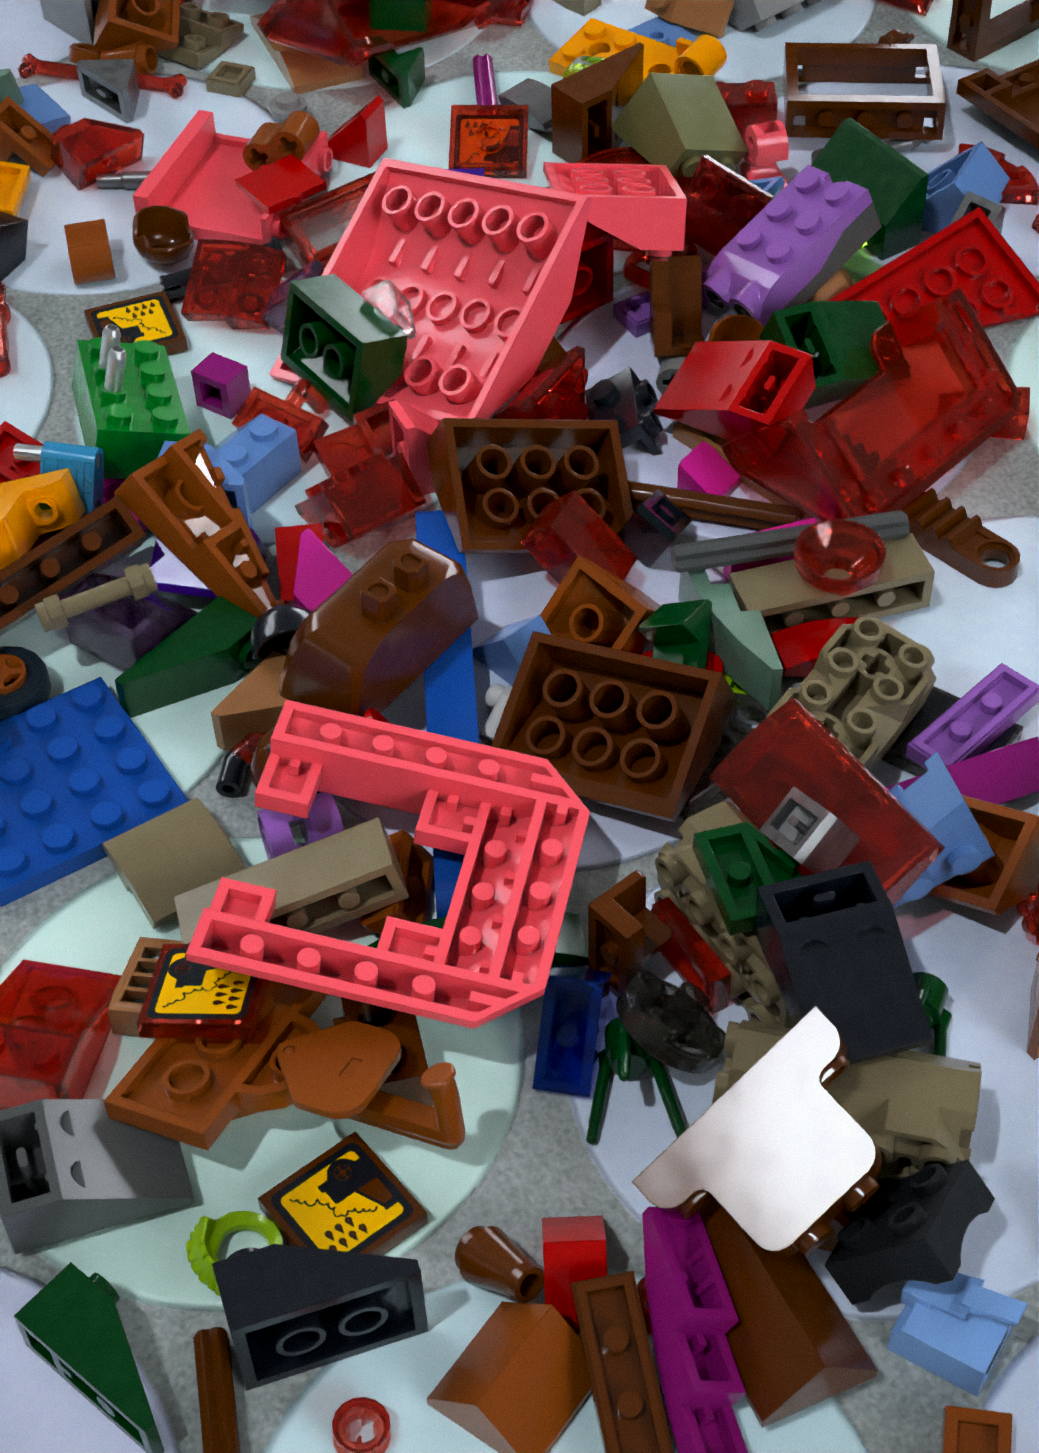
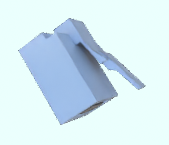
M957 1272L954 1280L939 1284L907 1280L900 1298V1302L906 1305L890 1332L887 1349L978 1397L1011 1333L1012 1326L1018 1325L1028 1303L983 1288L984 1279L967 1276Z

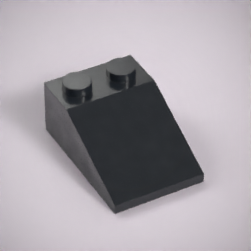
M272 1244L260 1249L253 1247L240 1249L232 1253L227 1259L212 1263L246 1391L428 1332L422 1276L417 1259Z

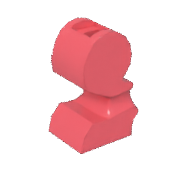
M775 120L747 126L745 142L748 152L744 156V161L740 164L741 178L749 181L782 176L785 182L783 190L787 186L786 178L776 163L788 160L789 156L788 137L783 122Z

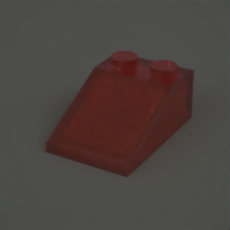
M22 960L0 985V1110L40 1099L84 1098L111 1030L107 1010L122 975Z

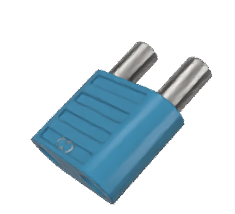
M46 441L43 446L21 443L14 446L13 451H18L13 453L14 458L17 460L40 462V474L66 468L70 469L86 509L82 517L103 505L104 451L102 448ZM39 503L42 510L51 509L48 504Z

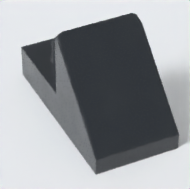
M657 489L638 507L616 534L615 538L646 567H651L693 519Z

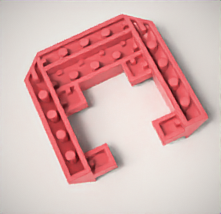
M286 700L271 736L270 755L255 791V807L307 819L317 791L420 815L415 828L414 844L465 855L444 927L441 929L387 916L378 946L373 948L269 923L276 906L277 890L221 877L210 908H204L186 952V961L472 1029L543 996L590 811L549 760Z

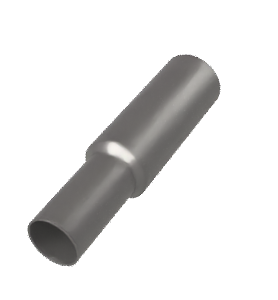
M151 171L97 174V188L123 187L124 189H138Z

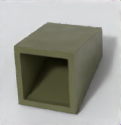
M650 72L612 124L613 131L652 165H666L673 176L711 177L709 158L729 171L734 172L738 163L748 152L713 76Z

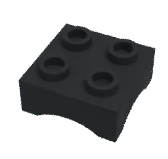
M968 1159L945 1166L939 1163L930 1164L914 1175L894 1181L891 1178H882L876 1181L880 1187L865 1204L856 1210L851 1221L840 1230L837 1236L838 1243L824 1265L852 1305L869 1301L873 1293L878 1289L893 1282L915 1280L939 1284L954 1280L961 1266L962 1242L968 1226L975 1217L989 1212L995 1200Z

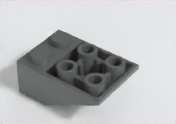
M40 1099L0 1110V1217L15 1255L195 1202L180 1142L108 1118L104 1104L105 1099Z

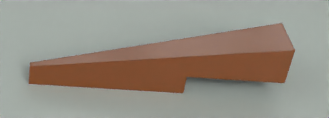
M198 429L171 445L162 456L131 473L113 494L115 496L119 495L127 508L217 597L222 596L258 618L261 613L271 607L285 603L283 599L276 601L266 580L270 573L240 508H232L222 487L225 476L220 467L213 468L204 449L207 438L203 431Z

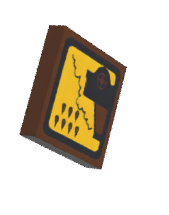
M165 291L84 310L86 323L92 338L102 337V331L105 326L114 324L119 327L121 343H135L140 340L152 341L158 345H165L167 355L188 350L186 337Z
M356 1131L258 1197L261 1211L278 1227L281 1235L290 1246L383 1256L428 1223L427 1212Z

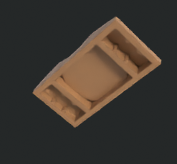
M317 0L250 16L251 25L294 93H306L365 78V70L350 35L341 32L330 6L325 2Z

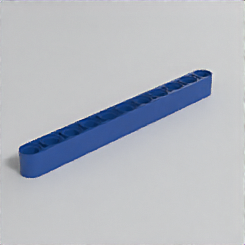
M443 510L415 511L416 540L457 561L462 565L467 575L465 554L459 553ZM470 626L424 671L427 732L479 743ZM433 848L437 918L447 916L465 855Z

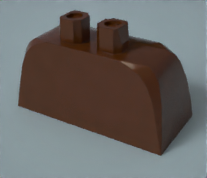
M413 538L388 542L300 624L290 642L279 685L280 696L287 700L364 717V712L370 707L382 713L478 619L472 588L462 565Z

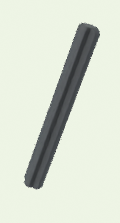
M898 510L677 544L672 547V564L677 572L684 573L903 539L909 535V520L907 514Z

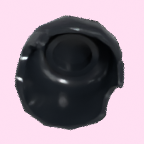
M290 603L275 605L261 613L253 624L251 631L252 659L258 658L261 663L273 650L287 656L292 638L300 624L312 611Z

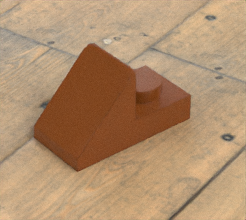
M7 96L0 103V161L9 162L15 155H18L41 176L45 177L65 156L69 147Z

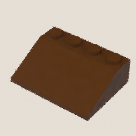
M443 418L426 442L432 485L460 554L629 552L615 538L616 534L633 515L617 420Z
M533 631L491 746L548 759L580 799L675 822L721 743L736 695L724 675L720 672Z

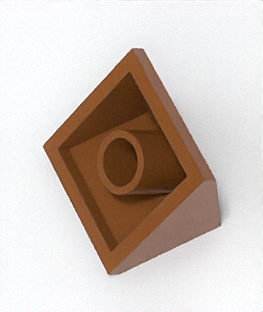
M501 1302L428 1396L427 1404L498 1453H549L592 1393L581 1339L552 1304Z

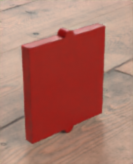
M293 154L271 164L261 165L259 169L235 179L236 186L269 215L294 203L300 204L303 199L327 189L326 182Z

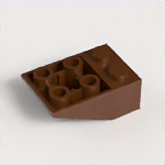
M639 42L551 84L552 153L567 163H602L612 158L623 142V139L613 131L612 124L643 83L644 44Z

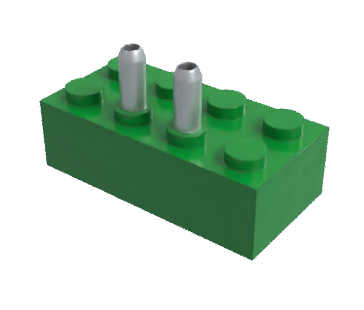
M114 324L105 326L102 331V337L90 340H77L72 390L85 446L99 447L104 451V478L127 479L131 473L158 458L164 441L178 442L191 433L165 345H158L147 340H140L135 343H121L119 327Z

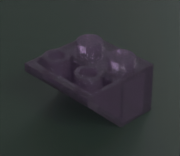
M92 572L62 599L121 577ZM157 591L149 593L150 596L135 601L132 594L67 619L70 626L66 627L69 643L125 672L198 612Z

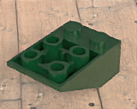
M811 301L775 311L759 336L761 340H771L812 354L816 388L802 410L910 379V374L878 301Z

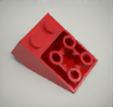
M771 340L696 342L655 406L654 413L774 457L816 388L812 354Z

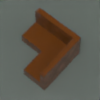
M697 254L671 255L669 257L649 256L650 343L654 357L687 356L696 342H705L702 335V259Z

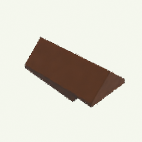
M714 1197L699 1210L739 1322L725 1336L746 1391L744 1396L762 1428L877 1377V1368L800 1250L790 1256H777L763 1249L752 1240Z

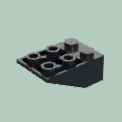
M870 860L757 887L754 933L795 1025L816 1006L836 1027L844 1039L847 1047L846 1058L850 1061L849 1065L932 1044L933 1038L893 906Z

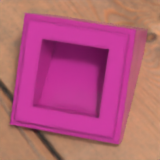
M705 441L698 444L678 465L677 488L727 496L741 482V476Z

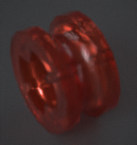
M358 1397L346 1401L337 1409L332 1420L333 1444L337 1453H385L388 1449L391 1439L390 1418L382 1404L375 1399ZM361 1419V1426H365L366 1419L374 1422L373 1439L362 1443V1437L359 1435L357 1442L351 1441L349 1439L351 1422Z

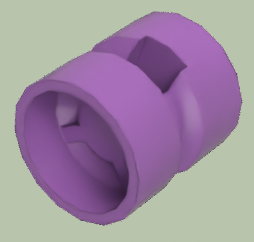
M317 793L307 819L267 809L257 811L258 826L268 860L344 831L343 823L332 794ZM300 825L305 843L295 845L291 828Z

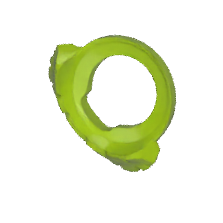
M234 1211L215 1220L202 1216L199 1219V1224L195 1225L194 1232L190 1233V1240L186 1243L188 1261L191 1263V1269L198 1275L200 1282L208 1285L210 1290L215 1291L220 1296L212 1263L220 1261L216 1255L219 1253L220 1245L225 1237L235 1231L251 1230L262 1235L268 1245H283V1239L278 1227L269 1218L252 1211Z

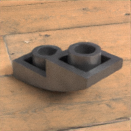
M527 78L498 95L502 108L521 114L526 127L542 130L545 133L552 132L551 88L537 80Z

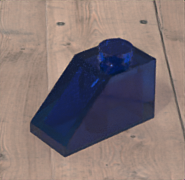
M558 964L550 970L543 998L532 1089L582 1097L591 1096L598 1064V1054L605 1030L612 972Z

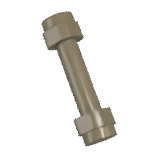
M144 563L139 566L134 564L123 568L124 577L59 600L57 594L43 598L42 602L34 604L45 633L54 629L58 631L69 627L67 619L132 594L135 601L150 596L149 593L157 591L158 587L149 564Z

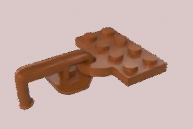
M258 977L245 1017L241 1019H172L104 1100L108 1118L207 1151L240 1109L263 1112L286 1108L292 1104L298 1109L326 1118H349L449 1150L457 1149L464 1142L466 1133L459 1090L454 1078L456 1070L451 1063L442 1062L428 1068L421 1077V1085L430 1091L434 1107L380 1091L379 1089L401 1058L400 1041L394 1033L359 1021H348L321 1030L310 1017L328 994Z

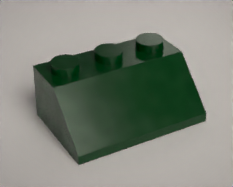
M851 117L845 119L811 166L829 173L832 183L849 181L869 190L882 227L863 247L882 261L920 244L929 174Z
M335 274L290 281L280 359L350 422L359 421L402 374L408 335Z

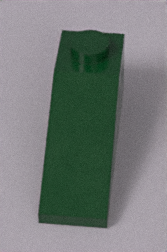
M222 596L217 597L114 680L119 702L125 712L132 718L233 684L249 670L256 668L260 661L258 658L252 659L250 639L252 626L257 617Z
M70 1262L14 1315L27 1347L146 1453H163L165 1450L116 1307V1303L120 1300L119 1295L112 1285L100 1274L94 1272L88 1277Z

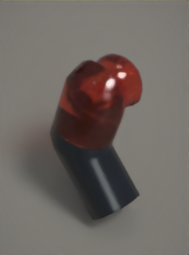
M250 732L224 755L216 783V791L219 794L229 798L240 795L247 768L251 764L252 752L265 732Z

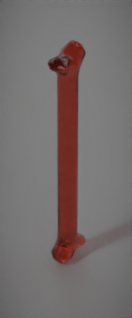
M31 53L26 54L22 58V64L18 67V73L23 79L33 75H45L79 80L76 65L40 60ZM137 73L139 89L168 93L174 99H178L184 94L183 88L186 86L187 80L182 73L171 77Z

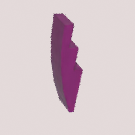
M649 1206L642 1213L645 1279L654 1349L667 1413L678 1452L748 1453L732 1408L746 1394L725 1336L739 1322L701 1215L698 1211L690 1218L684 1219L680 1213H671L658 1207Z

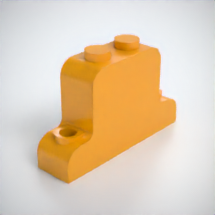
M69 468L0 483V570L28 553L40 535L68 527L82 517L86 509ZM39 503L48 504L51 509L42 510Z

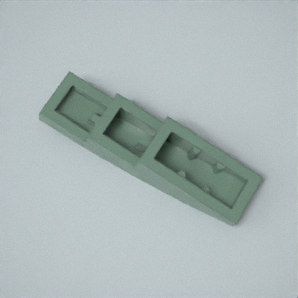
M705 569L680 573L678 595L680 602L709 599L712 602L708 651L715 653L721 658L725 672L737 685L770 711L780 698L783 667L761 611H740L730 583L710 584Z

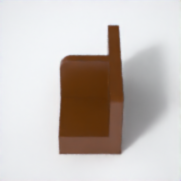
M638 870L632 872L588 904V971L627 1006L643 993V963L667 946L672 939L671 929L646 907V877Z

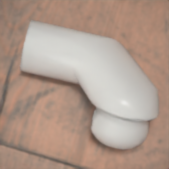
M499 683L493 684L486 692L484 701L487 708L492 711L479 734V738L490 746L512 689L511 685L504 687Z

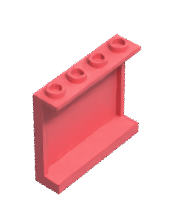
M203 110L197 111L132 195L136 214L140 209L153 205L169 206L187 214L189 228L195 231V240L233 247L243 246L245 249L269 243V238L276 236L278 240L284 238L288 226L295 216L301 213L303 204L308 198L303 199L300 204L294 203L275 213L267 214L241 191L235 182V179L253 172L243 159L244 147L250 139L216 133L213 112ZM326 131L319 133L303 159L300 160L320 178L323 177L325 172H329L333 162V151L328 147Z

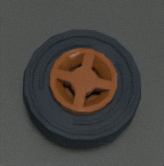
M0 647V721L47 701L51 692V683L46 664L35 652L23 647Z

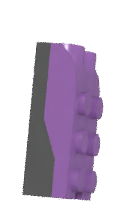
M807 165L739 231L711 262L702 284V296L709 313L721 319L727 315L743 314L759 320L765 326L773 312L806 303L882 227L869 190L849 181L832 183L829 173Z

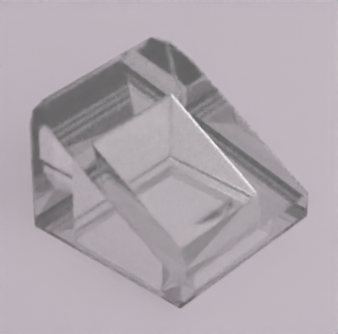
M387 279L362 292V296L408 335V339L415 337L416 330L411 302L392 281L390 282Z

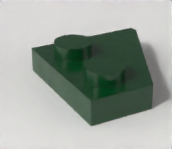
M749 822L693 834L692 849L729 935L754 930L757 887L803 877L799 873L801 864L784 850L773 847L769 843L768 838Z

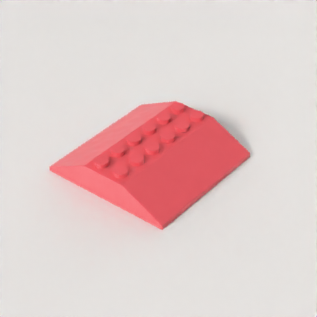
M383 158L321 275L335 274L408 335L402 374L377 400L374 406L389 409L388 402L398 400L438 421H441L443 418L489 419L534 376L572 300L591 204L590 198L582 194ZM280 353L269 375L276 380L313 389L280 359Z

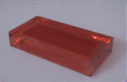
M669 897L652 904L651 912L672 931L671 942L661 949L660 953L708 1013L710 1012L714 1015L729 1007L732 973Z

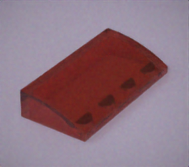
M795 698L786 702L751 731L709 776L759 830L793 787H796L816 801L861 837L838 868L870 860L892 906L898 902L945 848ZM770 840L777 849L783 850L772 840ZM802 864L800 865L799 872L803 876L814 874Z

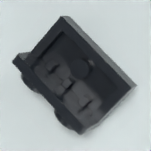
M629 367L608 379L597 382L593 387L585 391L589 420H617L622 449L641 440L652 454L661 451L658 433L662 432L663 429L657 414L654 413V404L658 402V399L647 379L641 381Z

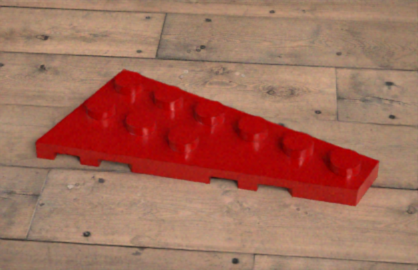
M978 207L828 301H878L897 347L900 348L1039 315V282L981 208Z

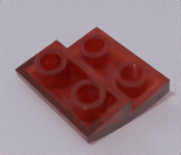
M198 239L181 314L187 321H226L232 329H270L287 255L282 250L257 244L229 240Z

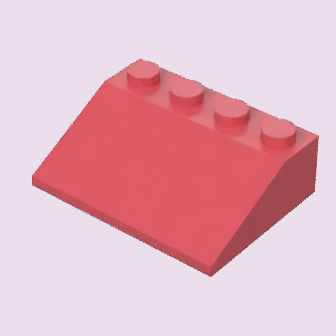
M543 162V171L550 189L587 195L590 198L591 204L587 222L639 250H646V254L649 256L669 257L672 255V251H684L687 198L666 165Z

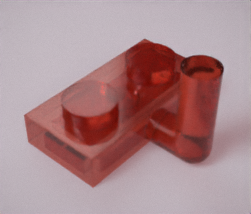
M304 378L295 382L285 401L254 386L231 424L238 429L262 413L296 429L300 461L307 464L329 425L323 418L301 407L305 402L314 413L322 414L327 410L328 402L320 395L312 383Z

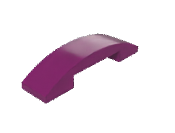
M1034 737L950 764L946 768L961 795L998 805L1008 803L1039 792V739ZM922 775L897 784L905 790ZM897 784L850 801L849 803L855 818L859 816L865 822L888 804L884 794Z

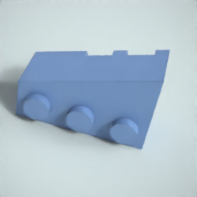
M938 752L924 762L928 771L904 790L902 786L897 784L884 794L888 804L864 822L862 818L857 816L847 824L861 839L838 868L870 860L893 909L907 901L918 900L926 896L932 888L957 875L974 871L982 862L995 856Z

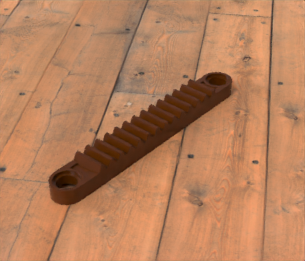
M805 412L798 416L778 449V453L836 489V497L866 515L898 510L903 511L908 516L909 534H913L921 549L978 584L989 588H1002L1014 582L1017 578L1020 562L1018 548L1011 542L985 528L982 525L980 516L976 514L970 519L967 517L965 507L960 506L956 510L952 507L950 498L945 497L941 501L938 500L936 491L933 488L927 492L923 491L921 481L918 479L910 483L906 472L894 473L891 463L887 462L881 466L876 454L866 457L864 448L859 445L853 449L849 438L845 437L839 441L835 430L830 429L824 432L822 423L816 421L811 424L808 414ZM986 559H998L1003 561L1006 566L1000 568L990 567L983 561Z

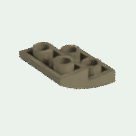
M181 3L178 45L176 48L156 53L159 56L198 69L222 55L244 31V23L229 19V15L223 12L203 10L201 5L197 3Z
M198 798L192 799L102 843L105 853L126 890L132 891L153 929L178 917L174 901L175 896L246 869L245 864L224 831Z

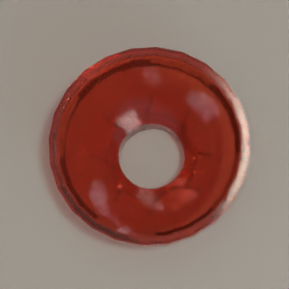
M829 519L812 524L800 533L794 548L795 565L800 576L808 584L821 592L846 596L859 592L878 580L885 564L886 548L881 537L866 525L852 520ZM829 569H843L849 572L851 577L848 579L828 578L824 573Z

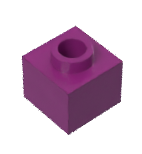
M212 352L191 370L197 406L232 419L252 401L246 365Z

